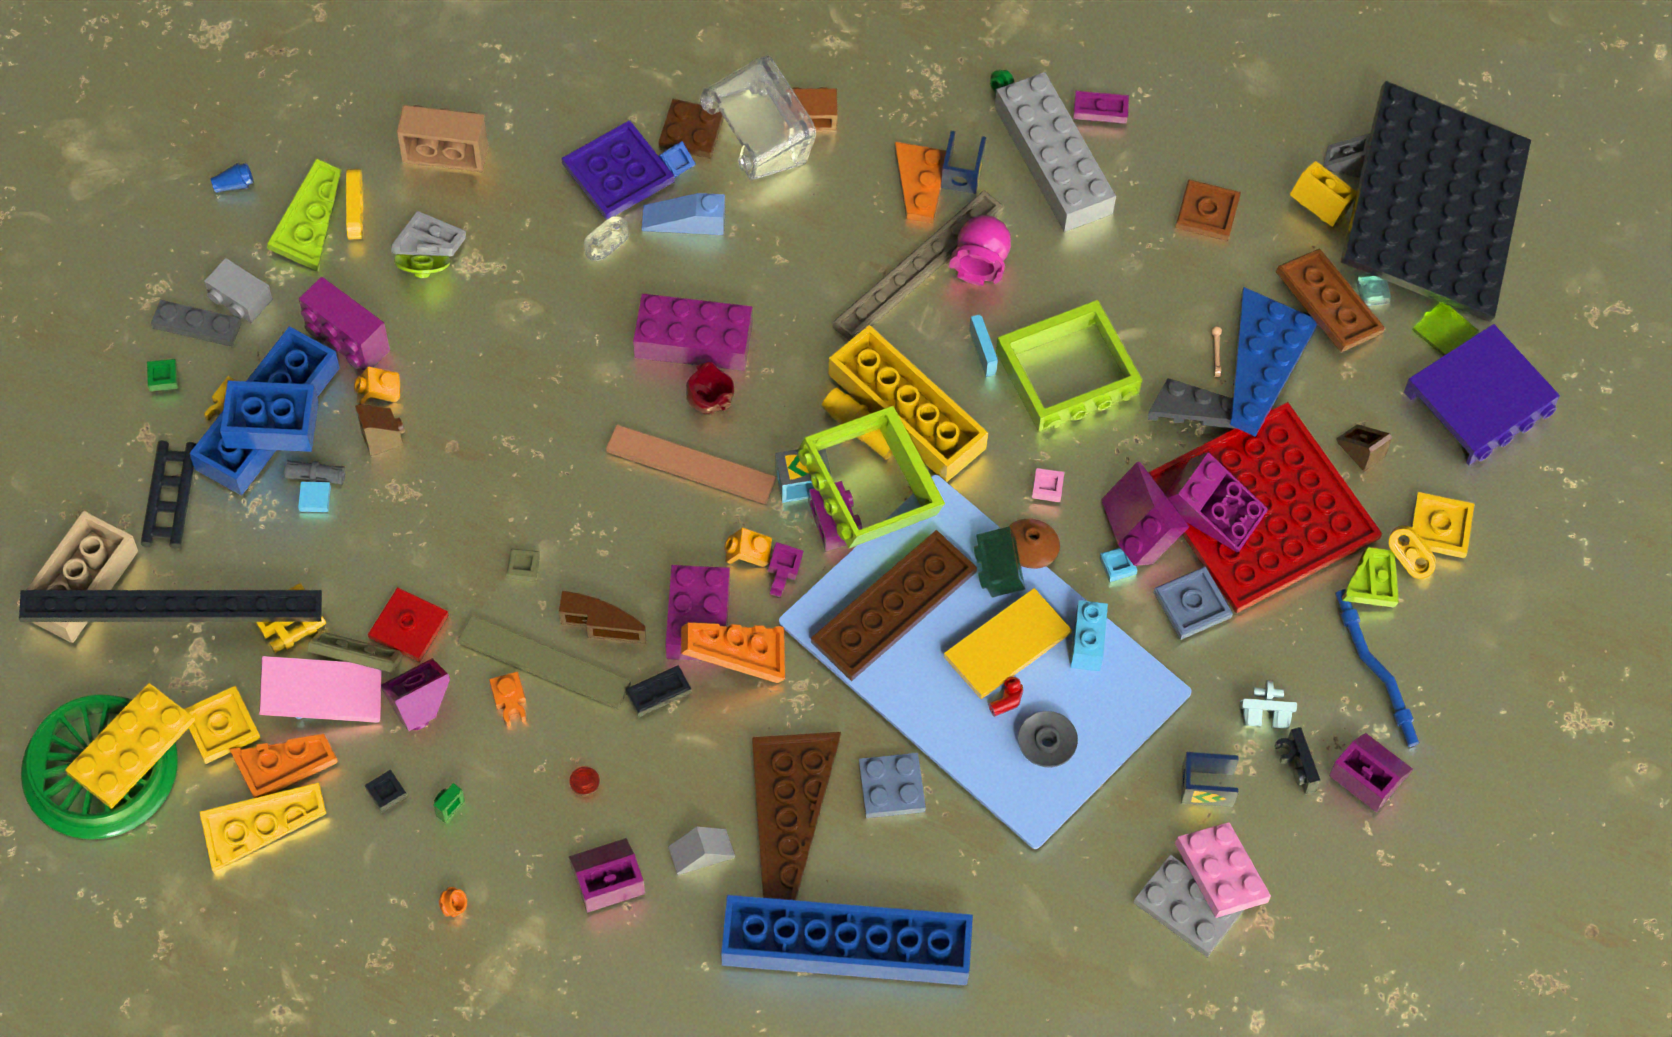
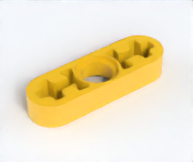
M361 169L346 170V227L348 240L363 239V180Z

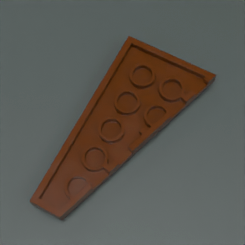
M841 732L752 737L763 898L797 900L840 742Z

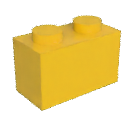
M1315 161L1302 172L1290 196L1316 214L1322 221L1333 227L1346 215L1355 200L1357 191Z

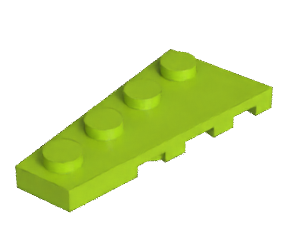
M319 159L315 160L267 243V249L310 269L318 270L341 177V169Z

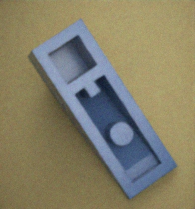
M695 193L644 205L642 231L724 235L725 194Z

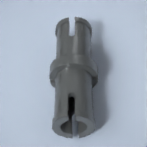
M288 460L285 466V478L343 485L345 466L323 465L319 461L302 463Z

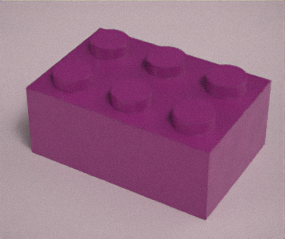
M319 278L299 298L302 310L301 315L304 318L306 331L314 338H321L325 341L327 347L336 351V353L340 352L344 355L348 363L354 368L358 369L360 367L365 371L367 367H375L390 352L384 322L325 278Z
M671 565L665 644L666 659L703 661L681 654V627L687 623H710L727 627L730 568Z

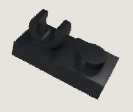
M1302 728L1291 729L1288 739L1281 738L1275 743V749L1286 748L1289 751L1288 754L1281 755L1280 763L1286 764L1294 759L1296 767L1293 769L1297 785H1302L1304 794L1316 792L1321 780Z

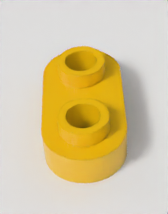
M1401 525L1394 528L1389 537V547L1411 576L1418 579L1429 577L1434 572L1436 564L1435 556L1412 527ZM1405 535L1409 538V541L1401 542L1399 537ZM1423 558L1426 560V563L1419 565L1416 559Z

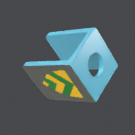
M798 449L775 453V472L782 503L809 499V489L814 487L807 467L802 465L799 460ZM822 449L818 452L831 476L826 449Z

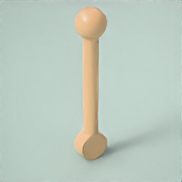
M1214 326L1211 329V333L1214 336V377H1221L1219 336L1222 334V329L1219 326Z

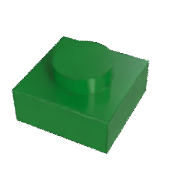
M176 359L147 362L149 391L178 389Z
M453 783L448 789L441 790L436 796L433 805L435 814L444 823L465 802L463 790Z

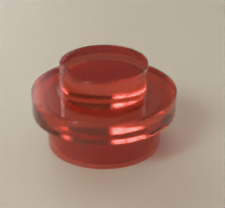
M579 767L570 776L571 789L581 796L593 794L600 784L598 773L591 767Z

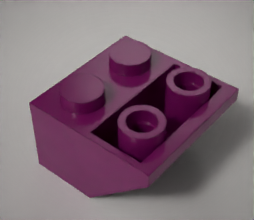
M1364 733L1354 740L1335 761L1329 776L1377 813L1410 775L1413 768L1367 733Z
M627 838L569 856V861L587 913L645 894L644 880Z

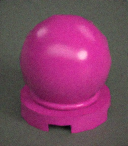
M978 215L962 225L958 232L957 248L952 252L949 264L950 269L954 268L958 271V278L979 286H983L984 281H993L994 284H997L1002 280L1005 269L1003 261L1009 254L1011 247L1010 232L1004 222L994 216Z

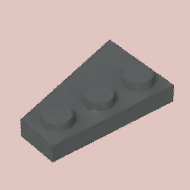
M1167 378L1148 414V420L1158 421V417L1173 418L1174 423H1184V419L1198 420L1202 425L1235 428L1230 425L1232 398Z

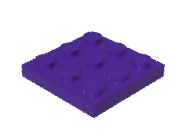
M630 120L562 158L563 166L606 221L675 182L672 172Z

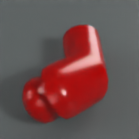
M1007 678L1004 683L1006 687L1003 697L988 704L994 717L1019 706L1023 694V685L1019 678Z

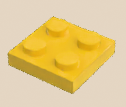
M1418 492L1411 527L1418 533L1432 552L1465 558L1468 551L1474 503Z
M236 685L184 709L195 720L189 727V730L205 764L231 753L229 749L241 748L261 739Z

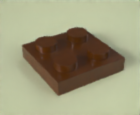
M672 99L659 139V148L668 150L682 141L690 155L711 159L724 119V109Z

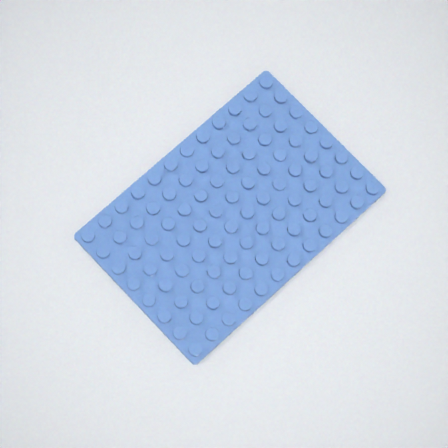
M933 475L931 478L945 502V505L936 516L857 545L779 618V625L783 626L785 631L1031 848L1038 849L1190 697L1191 688L1108 618L1106 620L1104 655L1100 671L1071 668L1078 601L1087 600L1047 566L1031 569L1013 562L1003 548L1005 531L940 476ZM914 493L885 520L921 507ZM937 530L977 567V572L853 681H850L811 643V637ZM1035 588L1067 623L1072 632L1068 637L1013 676L1019 678L1023 685L1020 704L1017 708L994 717L988 704L1003 697L1005 684L1003 683L983 699H980L946 661L944 653ZM1043 711L1056 712L1065 716L1074 725L1078 735L1077 749L1072 758L1063 765L1052 768L1041 767L1030 762L1022 754L1018 744L1019 730L1023 722L1035 713ZM1044 740L1042 742L1043 746H1052V743L1049 740Z

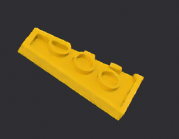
M315 783L201 811L200 816L213 872L327 814L320 784Z

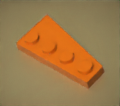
M687 623L681 627V654L775 683L785 679L783 626L765 628V626L755 625L751 628L734 624L726 627L710 623Z

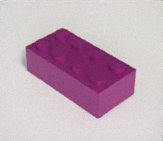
M642 293L633 340L634 357L689 365L713 362L717 368L745 371L753 324L752 306Z

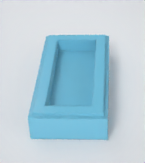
M980 314L971 316L969 331L985 376L995 375L998 359L984 320Z

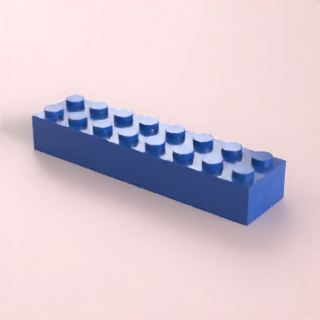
M727 895L721 951L722 966L967 985L970 969L973 915Z

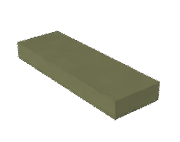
M318 631L308 644V652L391 673L401 662L402 652L399 650L323 631Z

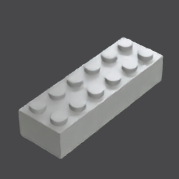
M1043 72L997 89L995 109L1063 231L1066 232L1112 215L1116 195L1047 74Z

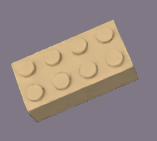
M83 511L26 590H111L138 553L133 536ZM20 599L17 601L18 607H20ZM88 622L32 623L73 643Z

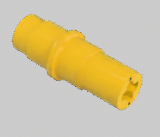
M839 388L833 389L821 405L840 425L871 414L865 404L860 405ZM880 429L856 437L861 442L866 443L885 460L893 455Z

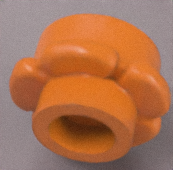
M448 887L446 891L441 893L439 898L441 911L444 915L456 917L463 913L467 907L465 893L455 887Z

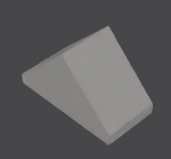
M1370 133L1328 145L1323 167L1329 171L1360 178Z
M695 827L668 846L677 875L735 858L727 830L722 828Z

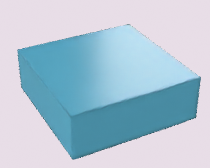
M301 482L299 511L328 512L331 490L330 482Z
M1121 548L1100 553V560L1109 582L1137 574L1136 566L1132 564Z

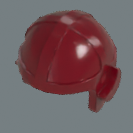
M713 362L698 365L696 367L698 371L686 383L687 402L702 414L709 415L721 409L722 411L727 410L731 406V400L734 396L732 378L717 368Z

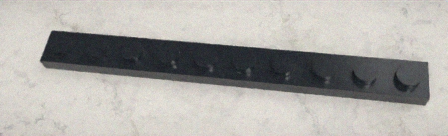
M20 590L19 620L20 622H322V590Z

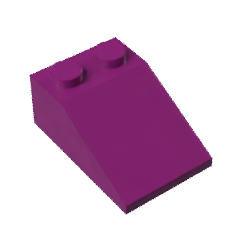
M1136 462L1101 499L1117 543L1134 566L1154 564L1189 528L1188 524L1141 462Z

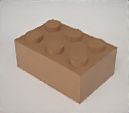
M403 105L397 130L403 163L483 172L488 149L484 115L475 112L451 111L445 108L432 109L419 105Z

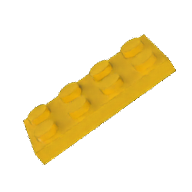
M148 683L65 771L71 778L112 809L195 720L187 711Z

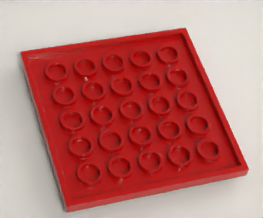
M1289 402L1269 412L1256 437L1235 428L1148 472L1163 493L1166 494L1191 458L1209 452L1268 508V511L1239 552L1232 550L1187 523L1189 528L1182 534L1202 565L1207 568L1215 584L1236 614L1379 540L1382 536L1380 529Z

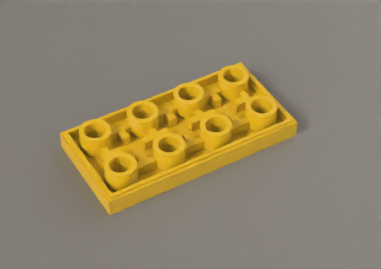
M1033 588L944 653V658L980 699H983L1005 683L1007 678L1013 677L1068 637L1072 629L1039 592Z

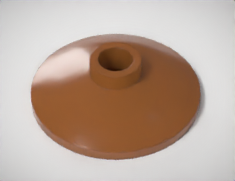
M1028 518L1017 520L1009 525L1003 536V548L1007 556L1016 564L1025 568L1038 569L1048 566L1056 559L1060 550V541L1056 532L1048 524L1037 519Z

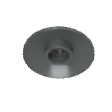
M1043 711L1031 715L1023 722L1018 734V744L1022 754L1030 762L1041 767L1052 768L1063 765L1072 758L1077 749L1078 735L1072 722L1065 716L1056 712ZM1044 740H1049L1052 743V746H1043L1042 742Z

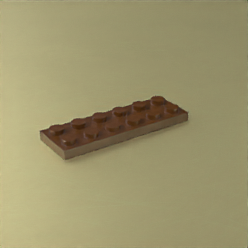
M935 530L812 636L811 643L850 681H853L977 572V567L941 533Z

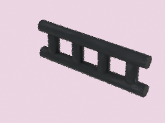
M158 441L141 538L142 546L151 547L153 538H169V546L171 548H181L194 470L189 453L196 446V443L187 442L185 451L168 450L169 443L167 441ZM166 462H183L181 476H165ZM162 487L179 488L177 502L160 501ZM157 513H175L173 526H155Z

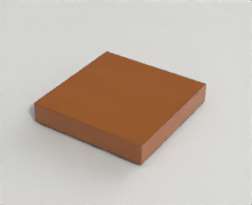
M1188 179L1175 228L1228 241L1241 192Z

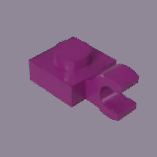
M776 542L767 572L775 574L769 594L781 597L787 578L795 580L803 550Z

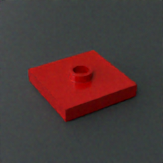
M397 587L369 631L368 637L383 646L402 652V655L420 663L447 620L449 613L447 610Z

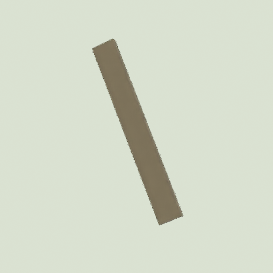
M983 190L832 322V327L848 341L853 339L867 326L870 325L872 327L951 258L952 252L957 248L958 232L964 223L978 215H989L996 218L1003 212L1004 206Z

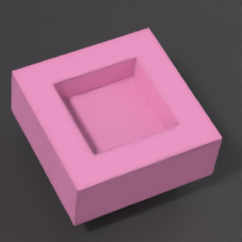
M1036 468L1032 498L1060 502L1065 472Z

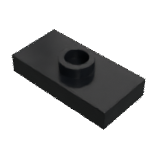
M679 665L625 689L626 695L638 717L692 693V689Z

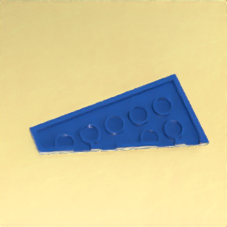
M1243 287L1230 425L1256 437L1318 324L1309 315Z

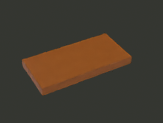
M1320 248L1278 266L1276 270L1278 276L1340 352H1344L1383 334L1386 328Z

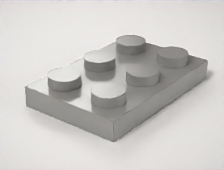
M1172 855L1166 859L1134 900V904L1206 957L1211 954L1244 911L1241 910L1215 918L1188 867Z

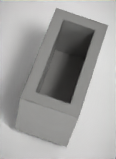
M227 258L204 281L208 292L207 296L212 302L217 305L223 304L235 317L240 319L243 317L251 323L273 300L268 284Z

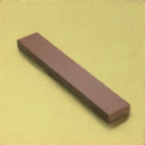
M616 425L606 447L607 453L765 505L776 482V476L620 425Z

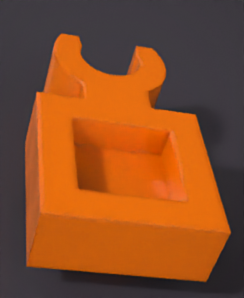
M518 672L489 679L497 710L505 708L503 711L505 725L507 727L511 726L509 717L512 714H519L522 723L526 722L525 710L519 705L525 703L526 700Z

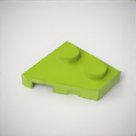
M1368 547L1363 552L1342 596V601L1395 607L1399 603L1396 561L1392 550Z

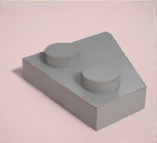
M417 211L391 245V252L406 255L453 256L466 239V231Z

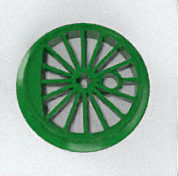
M90 695L77 698L54 710L35 731L23 756L21 767L22 788L33 812L50 828L64 835L81 839H103L117 836L144 823L161 807L168 797L177 773L178 755L175 743L151 767L153 771L147 781L140 779L136 783L143 787L141 791L133 798H130L126 793L123 797L126 803L111 810V808L104 804V812L89 814L93 794L86 790L82 812L69 811L68 809L83 788L78 782L75 783L60 806L55 804L50 799L75 781L69 775L45 791V779L65 774V769L88 746L70 723L83 717L89 743H91L94 737L88 715L102 713L98 730L99 735L107 727L109 713L119 714L133 699L112 695ZM66 726L84 750L55 735ZM53 742L75 754L49 752L51 743ZM47 761L71 762L46 769Z

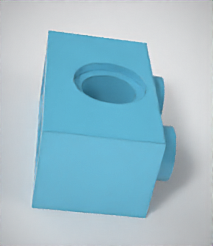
M1078 601L1071 668L1100 671L1104 655L1108 603Z

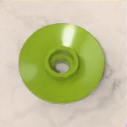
M397 254L394 258V263L398 268L414 273L415 277L427 278L432 273L446 269L450 265V258L448 256Z

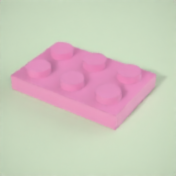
M1230 822L1177 837L1175 845L1215 918L1268 903L1271 895Z

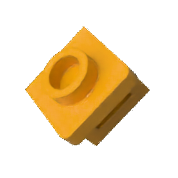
M367 367L356 378L354 383L357 403L364 404L369 397L396 402L400 398L399 373Z
M742 527L730 535L725 542V562L732 564L736 560L741 559L765 567L770 563L772 538Z

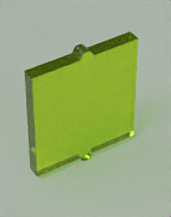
M1444 303L1437 305L1431 312H1426L1424 318L1412 329V331L1443 356L1479 333L1475 326Z

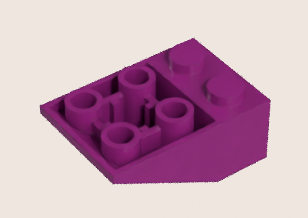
M1209 452L1191 458L1165 494L1185 522L1236 552L1240 551L1268 511V508Z

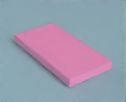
M262 656L259 715L379 723L381 670L351 662Z

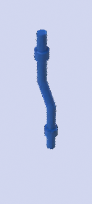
M1345 589L1337 591L1335 595L1342 611L1340 616L1344 626L1349 629L1359 658L1385 684L1395 710L1394 719L1397 726L1401 727L1408 747L1418 745L1419 740L1412 724L1414 721L1410 709H1406L1395 677L1369 652L1359 625L1361 620L1357 610L1353 609L1351 602L1342 601Z

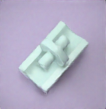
M1266 680L1265 688L1254 687V696L1264 697V700H1240V710H1243L1245 726H1262V711L1273 712V728L1288 729L1292 713L1296 712L1297 703L1273 701V698H1284V689H1274L1273 680Z

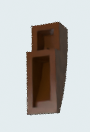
M562 591L559 607L560 624L584 626L587 628L588 638L646 644L645 625L632 615L603 600L580 593Z

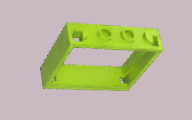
M1098 300L997 337L996 353L1038 432L1051 427L1055 429L1071 419L1079 420L1085 417L1087 413L1095 410H1105L1113 403L1121 400L1128 401L1131 396L1140 393L1142 378ZM1096 325L1124 379L1044 408L1016 354Z
M894 406L805 437L798 448L799 460L802 465L807 467L811 475L813 487L820 492L824 500L825 510L830 516L832 515L837 525V533L846 542L848 548L934 517L945 505ZM880 429L921 507L859 530L818 451Z

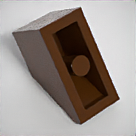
M364 404L355 406L361 433L370 456L403 446L401 434H404L405 430L400 417L394 418L390 408Z

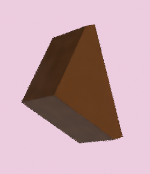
M1357 424L1336 438V440L1363 471H1366L1386 457L1392 436L1390 433Z

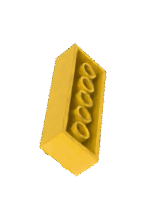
M870 325L829 357L828 375L859 404H865L871 414L894 406L922 461L946 482L986 450L988 432Z

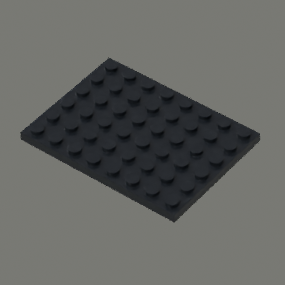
M1385 81L1381 86L1341 263L1491 322L1495 318L1531 139Z

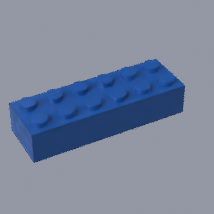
M289 326L247 381L312 384L315 386L318 397L340 367L336 351ZM222 411L189 454L196 471L242 496L277 450L225 448L220 432Z

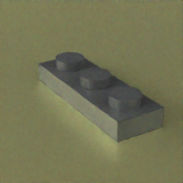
M160 300L151 325L153 329L232 347L241 326V321L237 317Z

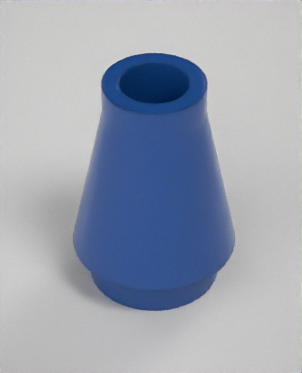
M238 162L217 176L211 177V183L216 193L248 188V185L254 183L247 163L240 164Z

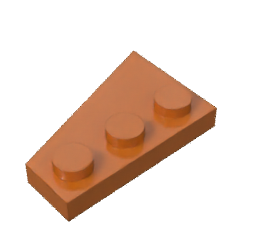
M895 142V153L898 161L906 219L934 223L946 150Z
M324 734L288 739L285 743L268 745V743L257 744V747L242 750L240 747L229 749L253 798L274 794L338 763Z

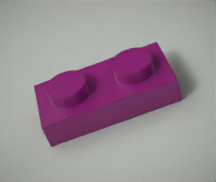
M1076 91L1073 119L1127 124L1129 95Z

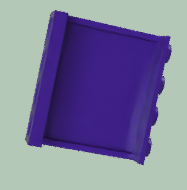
M1495 324L1410 377L1404 393L1410 400L1418 396L1468 451L1469 457L1466 461L1468 465L1476 460H1485L1493 452L1494 448L1499 445L1501 447L1506 446L1513 440L1514 435L1520 431L1522 433L1527 432L1535 425V421L1541 417L1543 419L1550 417L1557 408L1555 406L1560 397L1556 390Z

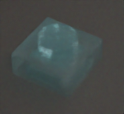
M1376 276L1358 278L1357 287L1359 295L1367 306L1390 304L1391 295L1386 280Z

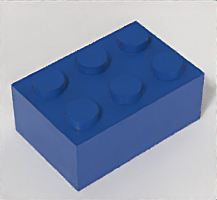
M228 381L220 428L225 448L312 452L319 403L315 386L312 384Z

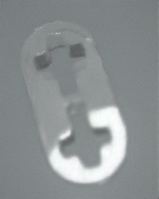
M617 216L607 219L585 238V255L591 260L599 261L611 254L628 239L629 229L627 221ZM614 228L615 230H618L621 228V232L619 233L617 231H614L612 233L611 229ZM601 244V249L596 247L592 249L591 245L599 246Z

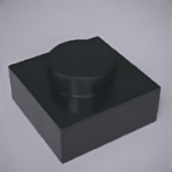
M391 770L365 785L367 792L381 813L407 798L405 790Z

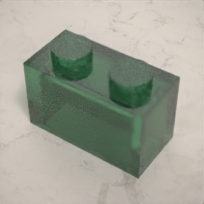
M1010 526L977 534L978 545L974 546V553L977 562L982 565L983 571L978 572L982 589L987 588L992 598L1025 590L1017 541Z

